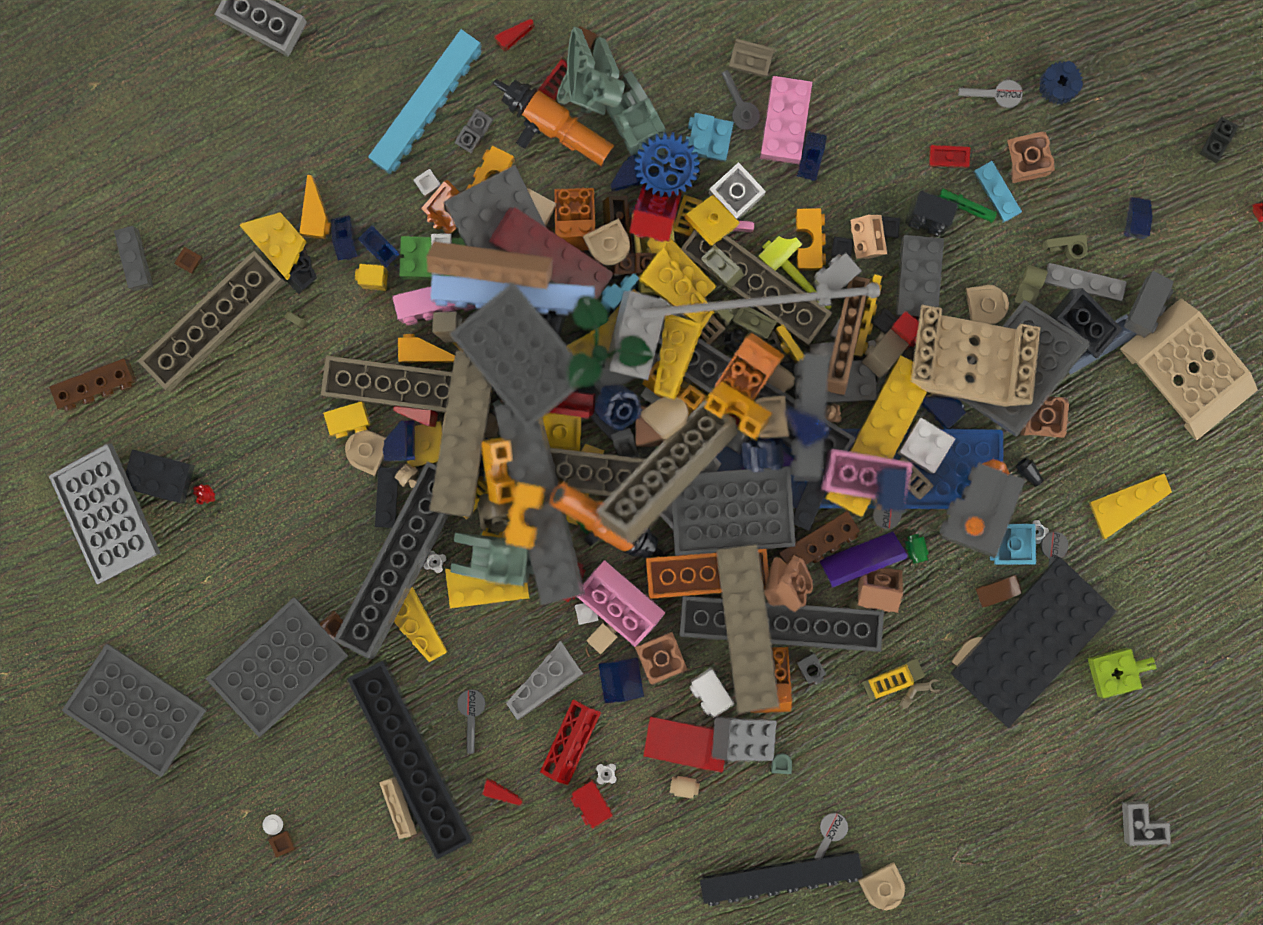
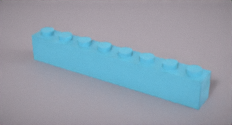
M462 29L458 32L368 156L370 161L388 174L392 171L395 172L401 164L400 159L403 155L407 156L413 147L411 144L424 133V126L433 121L436 116L435 111L438 107L442 108L446 103L448 93L450 91L453 92L457 88L461 75L465 76L470 69L469 64L473 59L477 60L480 56L482 47L479 41Z

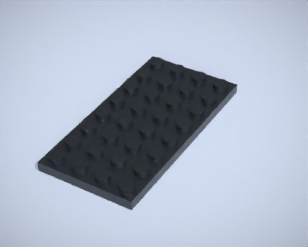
M1057 557L950 674L1009 728L1117 611L1061 557Z

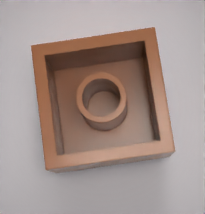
M883 567L860 576L858 582L859 606L882 609L886 612H898L903 595L902 570Z

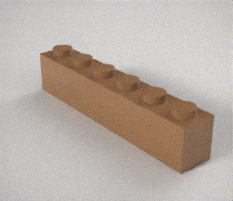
M433 241L427 255V266L430 273L506 284L513 282L515 285L547 289L552 276V258L435 241Z
M856 276L848 283L847 289L866 287L870 279ZM867 295L845 297L828 372L827 392L845 395Z

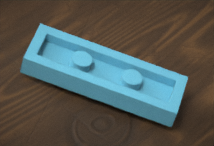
M993 161L974 171L1003 223L1022 212Z

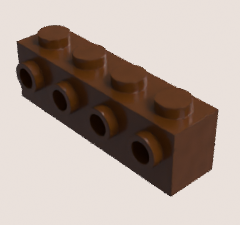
M123 358L49 387L57 409L68 412L76 409L78 404L83 403L87 405L95 402V398L102 396V398L111 396L115 390L121 389L123 391L130 389L137 380L130 361Z
M845 511L795 542V546L787 547L780 551L779 555L787 565L793 556L803 559L805 565L810 562L815 564L824 558L823 554L830 551V553H833L840 549L841 546L839 544L847 541L849 543L858 537L857 533L860 530L849 512Z

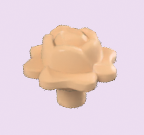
M835 403L831 406L827 405L825 419L831 423H839L842 418L840 416V405Z

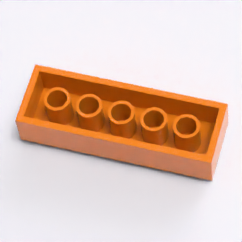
M758 549L763 589H765L769 575L767 549ZM716 553L646 558L649 599L721 593Z

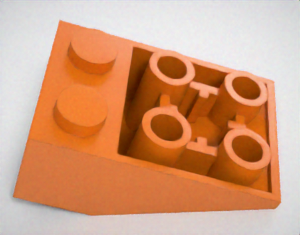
M594 188L554 189L555 203L557 204L555 207V234L578 250H589L583 236L595 230Z
M751 333L746 337L715 387L722 381L754 401L785 355Z
M788 647L771 648L779 707L754 710L751 713L791 712L792 694Z

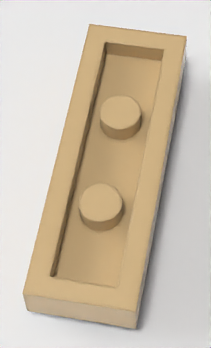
M393 777L379 782L398 838L402 839L417 834L408 810V804L396 778Z

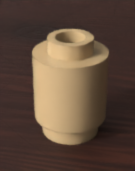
M672 777L670 793L675 794L674 796L693 799L694 795L698 796L700 784L696 783L694 778Z

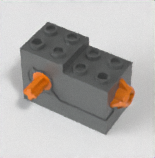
M992 459L983 464L978 463L977 467H972L968 479L972 482L970 486H965L961 497L965 500L956 498L955 502L951 501L947 514L950 515L949 520H944L940 533L943 534L942 539L996 558L1025 479L1011 475L1005 463Z

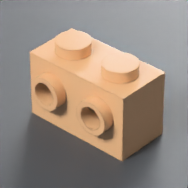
M866 215L851 219L856 259H870L886 255L887 249L882 216Z

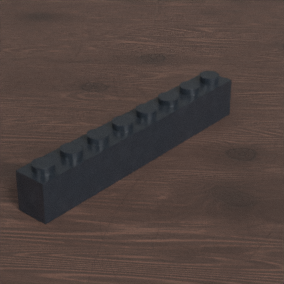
M857 850L825 855L823 858L813 857L701 876L699 879L704 904L716 906L720 904V901L728 900V903L740 901V898L743 897L756 899L760 897L759 895L766 893L768 896H775L779 894V891L784 890L792 893L799 891V888L802 887L815 889L819 887V884L827 883V886L839 884L838 881L846 880L848 883L856 882L859 880L858 878L863 877L859 853Z

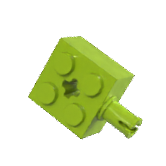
M1129 648L1088 658L1097 695L1100 698H1107L1141 689L1139 673L1156 669V664H1151L1155 663L1153 657L1135 661L1132 649ZM1115 670H1118L1116 677L1112 676V673H1114Z

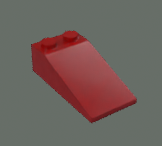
M643 184L634 210L630 233H634L635 236L642 238L646 236L651 237L658 242H669L682 192H679L677 196L673 191L671 192V197H668L667 192H664L663 196L660 197V191L657 190L655 194H652L653 188L651 187L646 190V184Z
M650 717L644 757L717 772H723L725 760L712 758L714 728Z

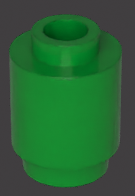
M919 533L907 536L908 540L904 542L909 559L912 560L913 564L928 560L927 555L929 553L924 536L920 537Z

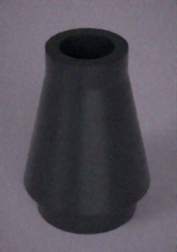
M1026 457L1015 466L1017 473L1032 483L1034 487L1039 486L1044 481L1032 459L1030 460Z

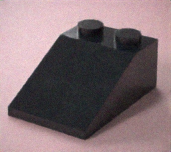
M1083 288L1071 289L1049 315L1088 340L1090 346L1086 351L1095 358H1098L1122 330L1114 319Z

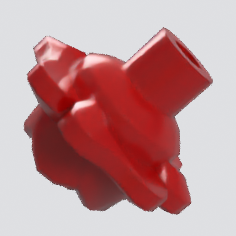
M200 484L199 486H194L193 494L197 497L196 502L202 505L204 502L208 504L215 501L214 497L216 494L209 485Z

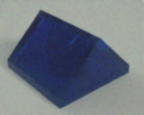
M638 657L598 664L605 703L625 702L644 697Z

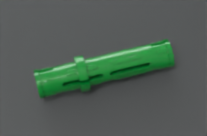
M942 188L938 196L958 203L959 209L990 223H993L997 211L964 198L962 194L957 195Z

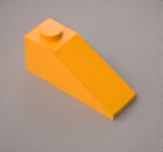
M307 175L299 234L303 237L326 239L327 234L329 235L331 231V223H328L329 219L315 179L312 175Z
M403 334V338H398L399 363H454L455 355L415 337V334Z

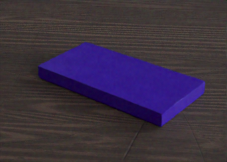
M892 531L820 560V564L831 586L834 587L906 559L907 555Z

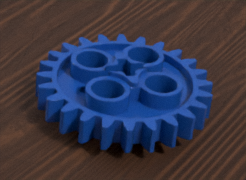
M664 132L662 138L656 133V140L648 137L649 144L643 142L642 147L644 150L638 149L640 156L635 157V161L639 163L635 165V169L640 170L636 173V176L642 177L640 184L647 183L646 190L652 187V194H655L657 190L660 191V197L663 196L664 192H667L668 197H671V192L673 191L678 196L679 189L686 192L685 185L691 187L692 182L690 179L696 180L697 176L694 173L699 172V168L696 165L700 163L699 160L695 159L698 157V152H692L695 149L694 145L688 146L689 139L682 142L681 134L677 139L674 138V132L671 133L670 137H667L666 132ZM660 148H665L668 152L665 155H660L657 151ZM679 156H682L686 159V161L684 163L679 164L675 161V159ZM670 162V165H668L667 168L664 167V164ZM657 166L659 170L656 173H652L649 171V167ZM669 174H675L677 179L669 181L666 177Z

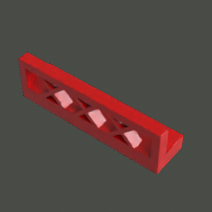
M573 391L548 413L588 418L594 414L596 394Z
M574 699L572 700L540 773L555 782L565 785L569 784L601 714L600 711ZM578 706L582 710L579 716L575 718L574 713ZM569 726H571L572 732L569 736H567L566 730ZM563 744L564 749L562 753L558 755L559 745ZM555 762V769L551 774L548 770L551 763Z

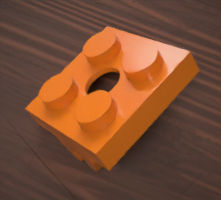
M445 180L421 209L428 215L427 221L435 224L433 226L435 229H442L446 234L453 235L457 227L450 214L445 210L444 201L461 192L449 180Z

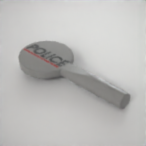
M1006 80L999 83L996 89L959 88L958 95L995 97L1000 106L1012 108L1021 101L1023 93L1018 83Z
M829 813L821 820L820 829L824 839L814 858H823L831 841H839L847 834L848 823L841 814Z

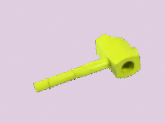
M778 236L772 243L768 240L762 246L764 251L757 257L775 271L781 266L807 293L816 292L810 282L788 260L802 245L796 237L784 239ZM828 305L824 307L829 310L832 306Z

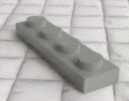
M1049 263L1047 266L1048 273L1045 284L1070 290L1083 288L1090 295L1119 302L1123 300L1126 281Z

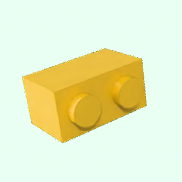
M359 264V269L355 271V281H358V284L363 289L387 291L388 270L381 265Z
M362 401L323 413L329 434L332 437L336 436V439L348 436L347 432L355 430V433L367 430V426L371 425L365 404Z

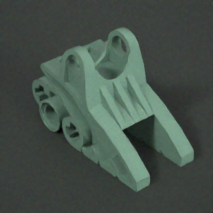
M574 27L569 40L567 73L557 92V101L564 105L571 101V103L579 105L580 110L584 113L589 114L594 111L604 115L606 105L615 108L621 102L625 87L624 82L618 79L619 70L607 41L598 37L595 41L592 56L582 30Z
M630 71L624 74L623 77L631 91L622 95L621 102L617 107L614 108L606 105V110L621 138L625 139L626 148L633 157L638 154V149L644 150L642 147L643 142L649 144L648 137L656 140L657 133L662 138L666 128L654 109L650 98L647 97L638 80ZM662 148L658 149V154L665 155Z
M455 532L454 542L473 546L471 565L451 563L450 572L483 579L488 582L524 586V583L529 582V574H534L528 548L507 544L506 538Z

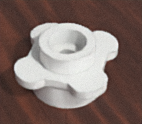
M1034 520L1032 524H1035L1036 530L1039 531L1036 534V544H1040L1045 535L1049 533V529L1041 525L1039 520Z
M430 551L424 563V568L435 570L436 573L442 572V565L446 561V556Z
M599 764L596 767L598 771L597 782L599 784L604 782L613 784L616 782L617 778L614 773L616 766L614 764L607 766Z

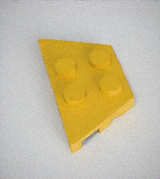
M281 212L241 223L240 227L288 280L291 276L290 271L293 264L297 263L299 253L306 244L305 239Z

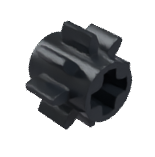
M735 328L732 331H727L723 336V343L726 345L724 349L736 354L746 339L744 338L746 333Z

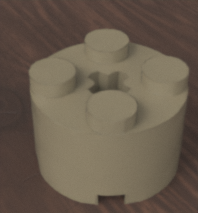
M482 494L477 503L481 528L485 531L486 528H491V532L505 531L506 527L510 524L511 518H508L510 507L514 505V501L497 504L489 501L488 494Z

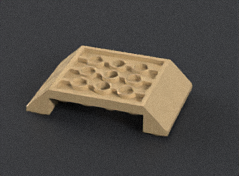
M1179 299L1161 317L1157 318L1156 322L1159 324L1154 333L1150 332L1145 338L1137 334L1123 345L1120 350L1132 364L1137 363L1186 422L1183 426L1195 440H1198L1258 389L1251 372L1200 311L1183 299ZM1206 350L1213 352L1214 356L1211 361L1206 360L1204 357ZM1191 362L1198 365L1196 373L1189 371V364ZM1175 375L1182 377L1183 383L1181 386L1174 384L1173 378Z
M921 306L912 382L927 392L1000 406L1032 403L1040 327L1020 324L1017 329L944 316L941 315L942 308ZM969 338H976L979 345H971ZM967 357H974L976 359V364L972 365L968 363ZM971 375L974 378V383L966 382L964 376Z

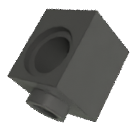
M811 653L796 662L808 684L813 683V685H816L824 680L823 676L826 673L815 653ZM814 664L817 667V673L812 676L808 675L807 667Z

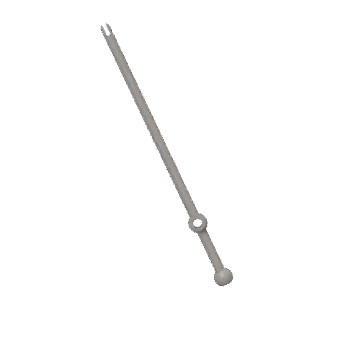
M872 282L866 287L829 290V284L817 285V291L811 293L643 309L640 314L642 317L812 300L818 301L819 306L831 305L830 299L862 295L877 298L880 295V287L877 283Z

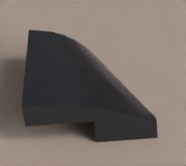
M305 246L299 253L297 263L293 264L290 278L286 280L298 295L317 279L315 271L311 267L312 261L307 254Z

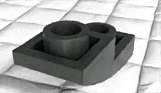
M1220 117L1199 154L1217 164L1227 145L1231 142L1238 125Z

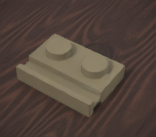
M736 39L729 68L767 78L774 48Z

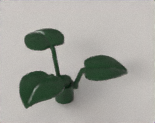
M580 296L573 310L574 321L578 326L585 329L594 326L595 337L594 349L590 357L586 353L580 352L575 354L569 361L567 376L571 388L591 385L597 382L602 374L601 366L605 364L607 358H611L616 353H619L618 361L626 367H639L653 359L654 354L647 343L635 335L624 337L620 341V349H615L608 353L604 346L598 345L597 324L606 322L607 310L599 300L593 297Z

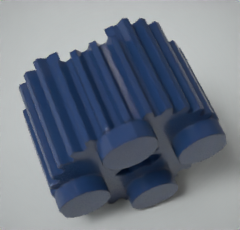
M1055 62L1046 69L1039 83L1041 85L1039 87V90H1041L1040 94H1043L1042 98L1049 99V102L1053 101V104L1057 102L1058 105L1059 103L1063 105L1070 102L1080 92L1083 86V81H1081L1083 77L1080 76L1082 73H1079V69H1076L1077 66L1073 62ZM1059 80L1064 83L1063 86H1062V84H1060V85L1058 84V81H1059Z
M620 384L602 387L601 395H598L599 399L596 400L595 412L609 426L617 430H623L626 426H629V423L632 424V421L640 418L639 415H641L640 411L642 409L636 394Z
M751 439L749 443L742 442L743 466L745 470L762 472L764 467H771V470L783 469L782 439H773L774 442L764 439Z

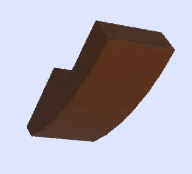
M656 253L627 254L622 261L614 264V274H642Z
M1016 574L976 587L982 608L1022 593Z

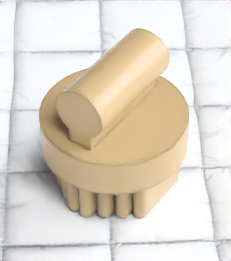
M489 413L485 438L497 437V432L499 431L497 418L492 413Z
M405 464L398 471L395 478L404 488L408 485L414 488L418 480L416 477L419 471L410 464Z

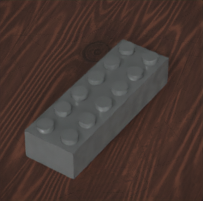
M804 354L803 358L799 359L797 365V375H800V379L796 383L795 394L799 395V399L795 403L794 415H798V419L793 424V435H796V440L792 443L791 455H795V460H792L790 475H794L793 480L818 482L821 478L829 355Z

